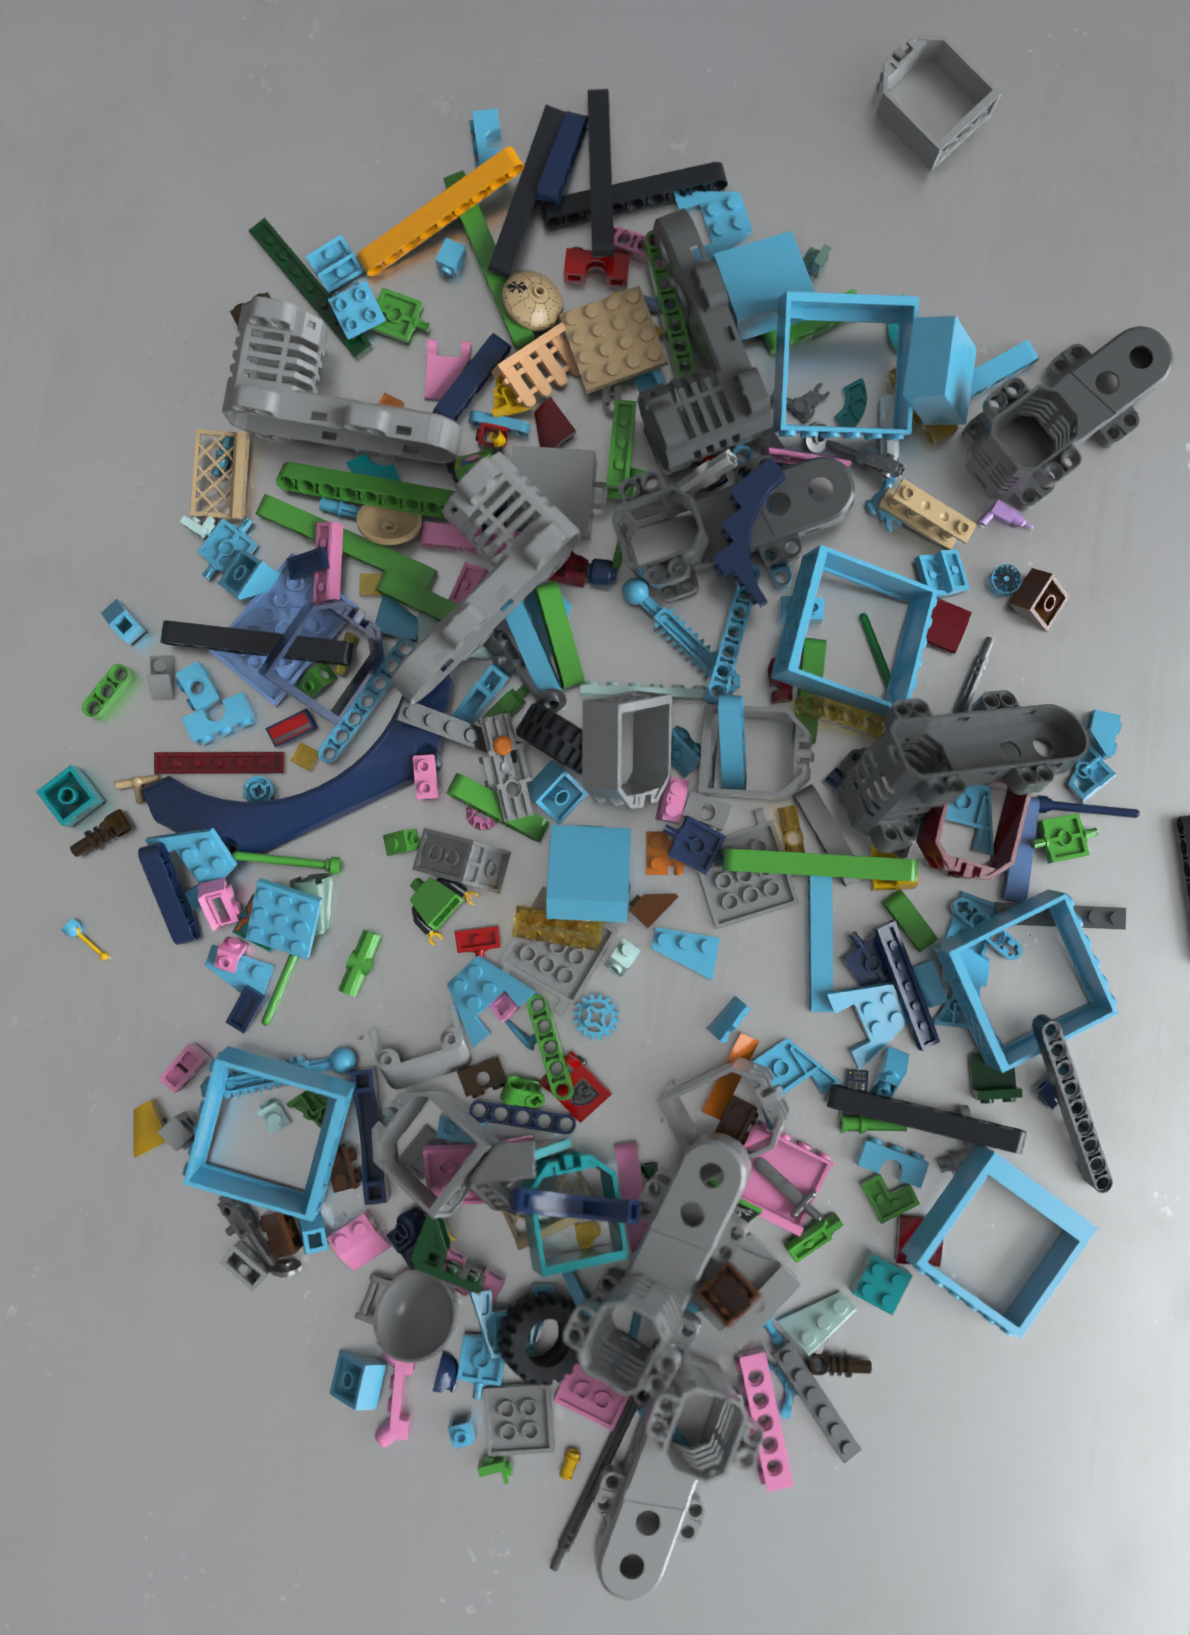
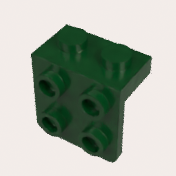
M981 1053L970 1054L972 1098L980 1100L982 1104L994 1103V1099H1002V1102H1016V1098H1023L1022 1088L1016 1086L1015 1067L1001 1073L986 1065Z

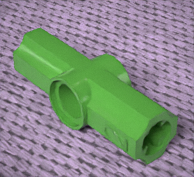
M363 929L357 946L347 961V970L342 978L339 991L349 996H357L364 977L368 975L373 964V955L380 942V935Z

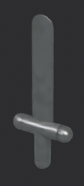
M760 1157L755 1160V1168L795 1205L790 1211L792 1218H797L804 1210L816 1222L822 1221V1215L810 1204L817 1196L815 1190H809L804 1196L766 1159Z

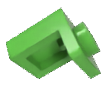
M416 829L400 830L383 835L387 856L418 850L419 837Z
M485 1456L479 1461L477 1468L479 1477L502 1472L504 1484L509 1483L513 1470L511 1462L506 1461L505 1456Z

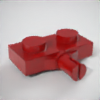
M498 925L454 931L457 953L471 952L475 953L476 957L480 955L485 958V951L501 948Z

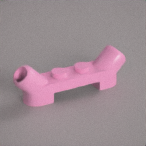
M383 1352L382 1355L395 1370L394 1375L390 1377L389 1389H393L392 1398L388 1399L387 1412H391V1417L375 1431V1439L382 1447H388L395 1440H408L411 1414H402L405 1375H413L415 1363L396 1361Z

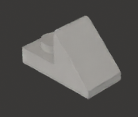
M172 655L150 656V675H146L152 700L175 699L174 657Z

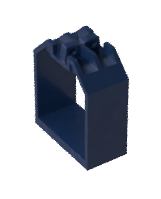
M330 599L304 604L264 661L258 673L329 722L338 726L385 658L380 627L371 620L365 619L366 613L361 609L351 607L344 601ZM323 609H328L367 637L370 649L369 656L331 711L273 672L313 613Z

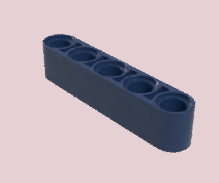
M570 111L565 113L538 184V200L554 204L560 203L587 131V115Z
M495 333L491 334L435 406L432 413L445 416L457 422L493 375L491 371L508 356L512 346Z
M159 842L140 847L138 850L140 863L173 942L176 945H181L199 940V926L165 844Z
M483 1098L474 1100L469 1108V1114L477 1121L564 1135L572 1133L576 1127V1118L571 1113L539 1107L510 1106L502 1101ZM482 1104L485 1107V1113L482 1115L476 1114L474 1106ZM502 1107L506 1109L507 1116L505 1118H498L495 1110ZM525 1111L528 1113L529 1119L521 1122L517 1118V1113ZM540 1115H548L551 1122L548 1125L540 1124L538 1120ZM563 1118H569L573 1124L570 1128L565 1129L560 1125V1121Z

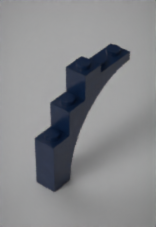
M772 457L729 489L731 495L729 498L730 502L736 509L739 507L741 509L721 523L723 529L721 531L722 536L728 543L732 540V543L713 557L716 563L713 565V568L719 576L724 574L728 579L735 574L736 576L733 577L734 581L740 588L744 586L749 592L746 595L753 606L758 604L760 608L768 602L759 588L753 573L750 556L751 537L755 521L763 504L771 493L786 480L785 473Z

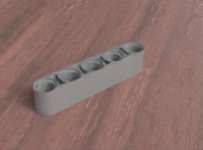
M811 784L795 793L793 798L824 853L854 856L816 788ZM839 877L845 887L861 879Z

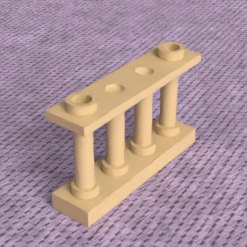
M904 478L896 490L888 487L876 506L945 550H951L957 539L966 544L977 525Z

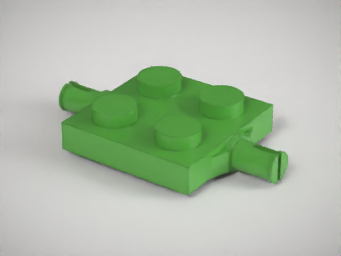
M382 287L376 301L386 321L369 330L407 344L412 332L416 328L426 332L429 331L431 324L419 319V314L423 307L421 301Z
M1079 813L1038 821L1041 838L1030 840V844H1034L1031 845L1032 849L1044 848L1048 864L1086 857L1090 855L1087 838L1097 837L1098 832H1092L1098 830L1097 828L1085 830Z

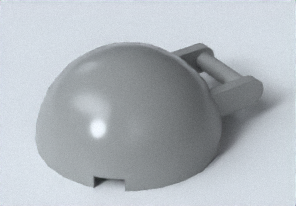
M417 1270L403 1271L402 1274L394 1277L392 1281L373 1274L370 1275V1285L360 1311L356 1312L354 1318L374 1325L373 1330L378 1341L376 1343L383 1352L394 1360L405 1363L426 1361L440 1353L450 1342L457 1324L455 1297L444 1281ZM379 1284H382L386 1287L377 1301L374 1318L367 1315Z

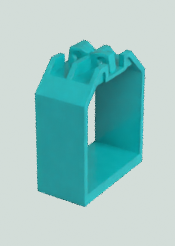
M561 1151L555 1153L554 1159H549V1157L537 1159L535 1161V1178L523 1179L519 1185L521 1189L535 1190L545 1177L595 1167L600 1171L604 1198L620 1199L616 1173L591 1154L581 1151L570 1153ZM524 1213L532 1270L542 1277L629 1258L624 1223L608 1222L611 1244L544 1258L538 1215Z

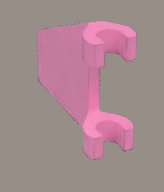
M427 339L425 399L441 400L469 362L471 356L470 342H461V357L436 356L438 346L436 339Z

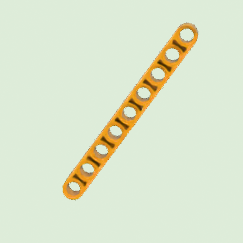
M508 146L363 248L356 257L367 276L372 277L383 271L522 172L524 164L514 148Z

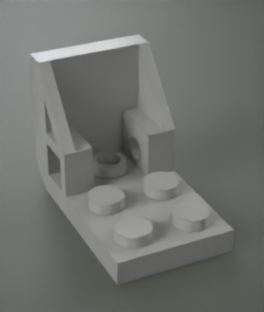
M424 828L412 870L499 894L511 852L474 840Z

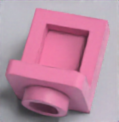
M226 937L217 949L214 966L234 973L239 959L246 951L248 943L242 942L237 938Z

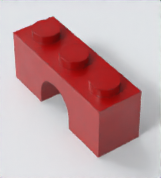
M577 246L566 248L564 281L585 283L587 272L593 268H599L606 274V286L627 288L630 254L615 251L614 257L593 258L592 250H584Z

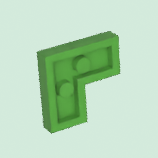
M880 1173L860 1182L881 1224L920 1205L910 1184H905L889 1192Z

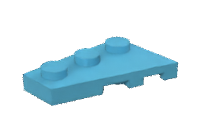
M655 927L651 949L713 981L720 938Z
M211 945L204 966L240 993L246 985H249L265 995L275 965L242 955L238 961L236 971L231 973L214 966L219 946Z

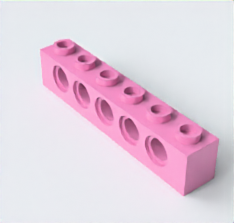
M762 1346L739 1351V1359H736L735 1363L737 1372L742 1373L743 1376L740 1387L742 1396L747 1395L748 1403L744 1404L746 1414L756 1421L761 1415H767L769 1417L765 1423L758 1422L764 1432V1439L767 1437L773 1438V1442L770 1445H761L756 1459V1463L760 1462L762 1470L758 1471L761 1485L765 1484L767 1492L794 1487L765 1349ZM753 1370L760 1372L759 1376L755 1379L748 1377L749 1373ZM756 1393L764 1394L763 1399L760 1401H755L753 1396ZM756 1428L749 1429L750 1435L755 1433ZM770 1460L778 1461L775 1467H768L767 1463Z

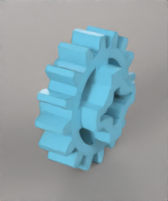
M591 993L589 1000L582 997L584 1003L576 1004L579 1011H573V1014L578 1016V1018L573 1020V1023H579L576 1030L584 1031L582 1037H586L589 1034L591 1041L594 1040L595 1036H598L601 1041L603 1034L610 1037L609 1030L616 1031L617 1029L613 1024L620 1022L619 1019L615 1018V1015L620 1014L619 1011L613 1010L616 1003L609 1004L610 997L608 996L604 1000L602 999V993H599L598 998H594L593 993ZM599 1002L606 1006L597 1008L592 1003ZM584 1008H586V1010L588 1011L587 1018L584 1021H582V1011ZM590 1008L596 1013L602 1014L600 1016L602 1025L596 1020L591 1021L592 1011ZM611 1013V1021L607 1026L604 1022L605 1016ZM590 1026H596L601 1031H591L587 1028Z

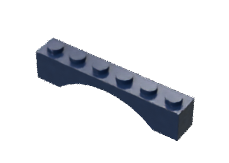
M376 1067L353 1069L350 1071L351 1082L355 1083L352 1095L357 1113L361 1143L364 1204L387 1203L390 1199L388 1175L373 1162L372 1128L378 1121L382 1122Z

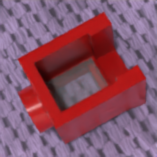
M482 422L481 429H477L475 441L478 442L479 448L491 449L495 445L490 440L489 435L493 432L497 437L500 431L506 438L505 444L501 446L503 454H505L509 435L508 427Z

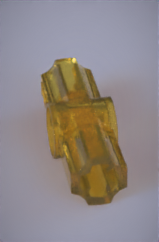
M796 805L777 808L785 852L805 853L804 836L801 832ZM789 833L797 835L798 842L795 845L788 842L787 837Z

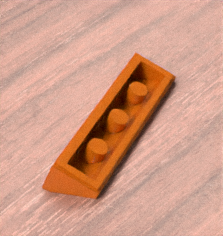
M739 1031L724 1064L739 1057L750 1061L759 1041ZM731 1072L716 1079L701 1111L721 1120L742 1075Z

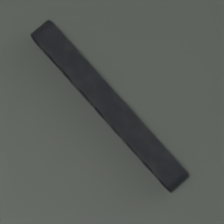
M609 88L587 90L592 256L593 258L614 257Z
M548 104L545 105L489 264L488 272L506 279L510 276L537 199L538 184L566 111Z
M711 162L612 184L613 215L674 202L676 200L673 191H680V196L683 195V197L686 196V191H689L690 196H692V193H695L694 191H704V193L706 191H722L728 186L723 164L721 162ZM590 189L562 195L559 204L542 201L540 210L545 227L552 229L591 220Z
M164 620L160 643L171 646L268 657L283 634ZM297 636L282 659L351 666L354 644L340 640Z
M1037 1015L1032 1021V1029L1084 1180L1099 1193H1106L1112 1188L1113 1179L1061 1026L1047 1015Z
M831 1084L826 1105L832 1109L1016 1154L1023 1153L1027 1131L837 1084Z

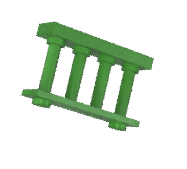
M615 399L606 483L607 499L622 500L619 487L622 481L628 479L630 475L637 401Z

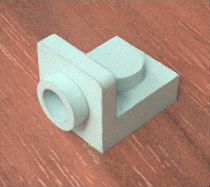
M183 515L179 521L185 528L204 540L209 537L217 524L211 516L207 517L204 524L194 516L188 518Z
M270 1099L260 1105L261 1110L256 1113L257 1116L262 1117L270 1134L292 1123L279 1100L273 1103Z

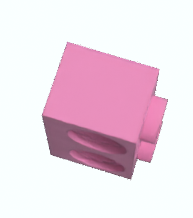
M195 1043L188 1044L159 1077V1080L174 1093L182 1091L210 1056Z

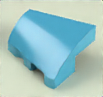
M383 595L375 624L380 627V633L394 636L397 639L408 638L412 642L417 643V617L397 601Z
M1089 744L1087 753L1077 762L1068 786L1083 804L1112 780L1116 773Z
M971 947L959 952L973 984L987 986L990 959L982 954H977ZM943 970L942 980L948 981V979H947V977H946V975H945V972H944V970Z

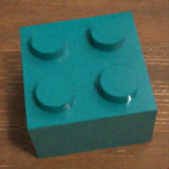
M73 765L68 766L36 791L61 826L69 828L105 801L82 770Z
M868 1249L849 1290L853 1295L893 1316L913 1275L902 1266Z

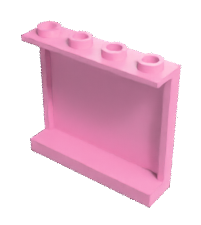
M762 1121L759 1124L755 1123L751 1125L748 1131V1139L743 1146L745 1148L772 1136L774 1132L769 1131L767 1124ZM782 1132L774 1149L750 1159L751 1176L740 1199L763 1209L762 1213L758 1216L800 1236L804 1229L802 1225L808 1214L803 1210L797 1218H792L790 1211L795 1205L755 1168L754 1162L760 1157L766 1159L804 1196L812 1189L818 1194L830 1167H834L835 1164L830 1160V1155L819 1151L817 1154L810 1150V1145L799 1141L797 1144L791 1141L790 1135Z

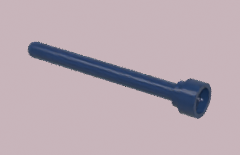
M1042 795L1036 797L1040 800L1039 813L1061 810L1131 818L1140 816V811L1137 809L1058 802Z

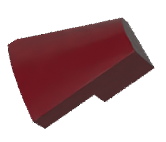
M551 397L544 401L534 412L540 447L559 448L560 444L576 433L575 428Z

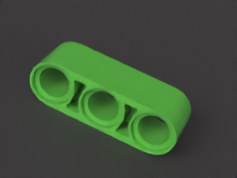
M123 664L113 665L82 704L83 713L96 720L103 719L134 681L135 675L132 669ZM125 670L126 676L119 680V672ZM111 687V695L105 697V690ZM98 704V711L92 714V706Z
M901 889L882 902L887 912L896 921V924L918 952L921 953L938 940L933 930Z

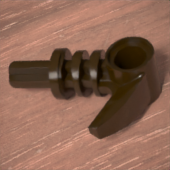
M118 809L107 815L98 827L95 826L93 828L94 832L91 830L85 831V837L70 846V850L75 857H79L91 848L98 850L101 848V842L102 844L107 843V838L112 840L114 838L113 834L116 838L121 837L131 831L133 826L122 809Z
M829 1338L808 1356L805 1361L812 1375H824L829 1372L830 1376H833L834 1373L837 1376H841L844 1373L846 1378H851L852 1373L870 1374L872 1372L870 1360L852 1359L850 1354H846L844 1359H842L841 1355H837L836 1358L833 1355H827L824 1349ZM816 1358L822 1362V1367L819 1371L813 1368V1361Z

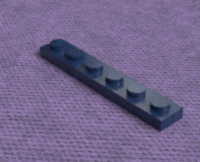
M890 920L874 928L873 931L917 1048L920 1051H924L939 1043L940 1039L896 921Z

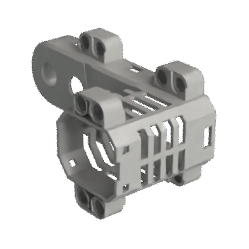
M254 296L252 297V302L242 305L237 328L240 336L235 339L238 349L233 351L232 357L235 363L230 365V371L233 375L228 377L222 413L232 426L249 431L252 436L284 443H290L292 439L352 448L360 455L366 454L367 457L385 460H396L397 456L437 463H450L457 460L462 429L457 422L450 418L425 411L371 402L367 403L317 393L318 390L315 384L319 383L320 376L318 371L322 369L320 358L324 357L328 330L322 319L308 312L296 310L292 303L284 300ZM309 322L314 324L313 329L308 327ZM301 359L314 360L315 365H311ZM299 371L311 373L312 378L300 374ZM260 378L276 380V382L260 380ZM297 384L309 386L310 391H305L296 386ZM323 431L337 433L336 441L323 439ZM404 445L419 447L418 454L403 452Z
M501 452L496 453L490 458H482L459 481L456 486L457 491L449 498L442 510L445 519L463 537L465 536L469 543L475 546L479 553L485 556L492 566L494 565L495 568L394 669L391 674L390 683L411 704L417 703L430 693L462 660L466 661L491 637L493 629L539 583H545L568 560L570 553L581 540L580 530L558 508L552 507L549 504V500L545 496L542 497L539 494V490L535 486L532 487L529 480L525 476L522 477L519 470ZM511 496L515 501L495 518L492 514ZM453 506L457 509L456 512L452 511ZM521 506L524 511L505 528L502 524ZM531 516L534 520L515 538L512 534ZM485 523L488 527L480 535L473 538L479 527ZM495 533L498 537L491 544L483 548L489 537ZM505 543L507 547L500 554L493 557L499 547ZM511 598L514 602L502 612L500 608ZM451 658L454 662L443 672L440 668Z
M723 1133L705 1134L695 1140L686 1150L671 1179L662 1174H655L648 1180L638 1201H640L639 1216L650 1224L626 1273L623 1274L616 1269L607 1270L599 1280L591 1298L583 1300L578 1305L563 1334L564 1341L567 1345L579 1351L577 1357L582 1371L592 1378H597L612 1387L611 1389L623 1396L638 1393L641 1389L655 1396L664 1394L677 1371L681 1359L687 1355L700 1330L701 1321L699 1317L686 1310V1307L710 1259L713 1258L720 1263H726L728 1260L732 1262L748 1233L749 1227L747 1222L733 1214L751 1176V1160L747 1150L738 1140ZM714 1163L721 1167L724 1179L719 1186L709 1187L701 1181L699 1172L704 1164ZM652 1183H658L661 1191L655 1190ZM643 1202H648L652 1210L646 1209ZM693 1202L702 1207L704 1220L700 1225L689 1226L683 1222L680 1211L684 1204ZM732 1227L739 1228L742 1234L737 1235L733 1233ZM722 1247L730 1248L732 1254H726ZM606 1279H611L615 1286L609 1285ZM597 1298H602L605 1302L601 1304ZM624 1305L652 1321L661 1340L658 1347L651 1349L615 1328L611 1316L615 1307ZM582 1309L587 1310L590 1316H586L582 1312ZM685 1324L691 1325L693 1327V1331L688 1330L685 1327ZM573 1329L577 1330L580 1336L575 1335ZM675 1343H680L684 1349L677 1348ZM664 1358H670L673 1364L667 1363ZM655 1378H660L663 1384L657 1383Z
M689 1354L681 1359L677 1371L664 1394L655 1396L647 1392L642 1397L638 1396V1393L632 1394L635 1402L641 1407L646 1408L641 1419L625 1466L621 1468L611 1464L605 1465L600 1471L592 1493L595 1509L601 1515L606 1516L594 1551L598 1576L606 1591L623 1600H638L649 1595L662 1579L675 1541L678 1540L685 1543L691 1542L696 1538L705 1515L703 1501L697 1493H694L697 1481L707 1484L728 1475L731 1465L740 1469L751 1468L756 1462L764 1439L762 1428L755 1419L747 1416L743 1397L738 1389L731 1386L720 1366ZM664 1358L667 1363L673 1364L670 1358ZM655 1378L657 1383L663 1384L660 1378ZM697 1391L716 1396L698 1445L689 1448L671 1442L670 1438L685 1397ZM756 1428L753 1435H746L749 1429ZM742 1451H748L745 1457L738 1458ZM611 1475L616 1476V1479H615L614 1481H612V1482H607V1481H606V1479H607L609 1476H611ZM602 1497L608 1498L605 1503L598 1502ZM699 1504L695 1510L689 1509L691 1505ZM646 1510L654 1511L660 1519L659 1527L651 1534H642L635 1525L638 1515ZM684 1526H691L688 1531H681ZM629 1554H637L644 1561L643 1571L634 1578L625 1577L619 1569L621 1560Z

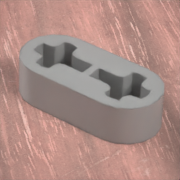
M621 382L615 384L618 386H614V393H610L609 386L602 389V408L608 417H613L614 410L611 411L610 407H606L610 405V398H614V403L615 399L622 400Z

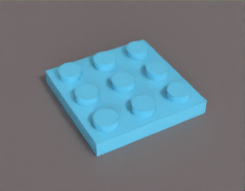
M260 878L256 885L245 939L308 959L323 898Z

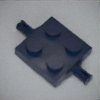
M690 816L685 818L678 830L668 824L665 825L667 829H663V833L673 837V843L667 855L707 875L711 865L716 861L723 864L721 847L727 836Z
M856 931L849 934L848 937L855 947L843 956L842 959L860 986L890 982L891 976L875 934L863 941Z

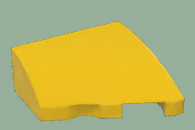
M155 1099L133 1109V1155L135 1158L166 1142L158 1133L164 1126L162 1120L164 1117Z

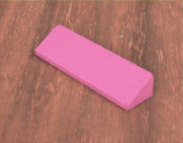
M768 445L763 446V455L771 456L777 463L793 465L822 456L841 461L847 468L852 463L851 460L842 457Z
M333 521L317 522L315 549L319 547L326 548L330 569L314 574L313 602L330 599L340 600L343 545L342 523Z

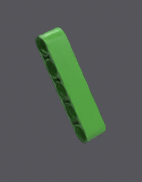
M852 289L843 294H857L855 289ZM807 320L790 325L789 346L842 322ZM777 330L762 334L770 353H776Z
M384 570L375 588L379 593L418 612L422 611L440 622L458 605L388 570Z
M555 580L537 585L534 588L561 686L565 689L583 684L585 682L558 583Z
M805 637L800 670L823 678L826 640ZM798 688L795 716L813 736L812 744H815L821 696ZM794 723V729H793V742H795V733H796V724H795V723Z
M458 773L455 774L446 792L447 795L536 842H541L550 824L548 820L535 813L531 816L504 822L497 793Z
M533 995L527 1001V1009L550 1088L555 1098L566 1101L573 1096L574 1087L564 1060V1053L548 1001L541 995ZM537 1000H542L543 1008L540 1011H534L533 1003ZM542 1021L549 1022L550 1027L546 1032H540L539 1024ZM554 1042L556 1045L555 1051L550 1054L546 1053V1044ZM555 1063H560L562 1066V1071L558 1075H554L551 1071ZM566 1084L568 1093L561 1097L557 1091L558 1087Z

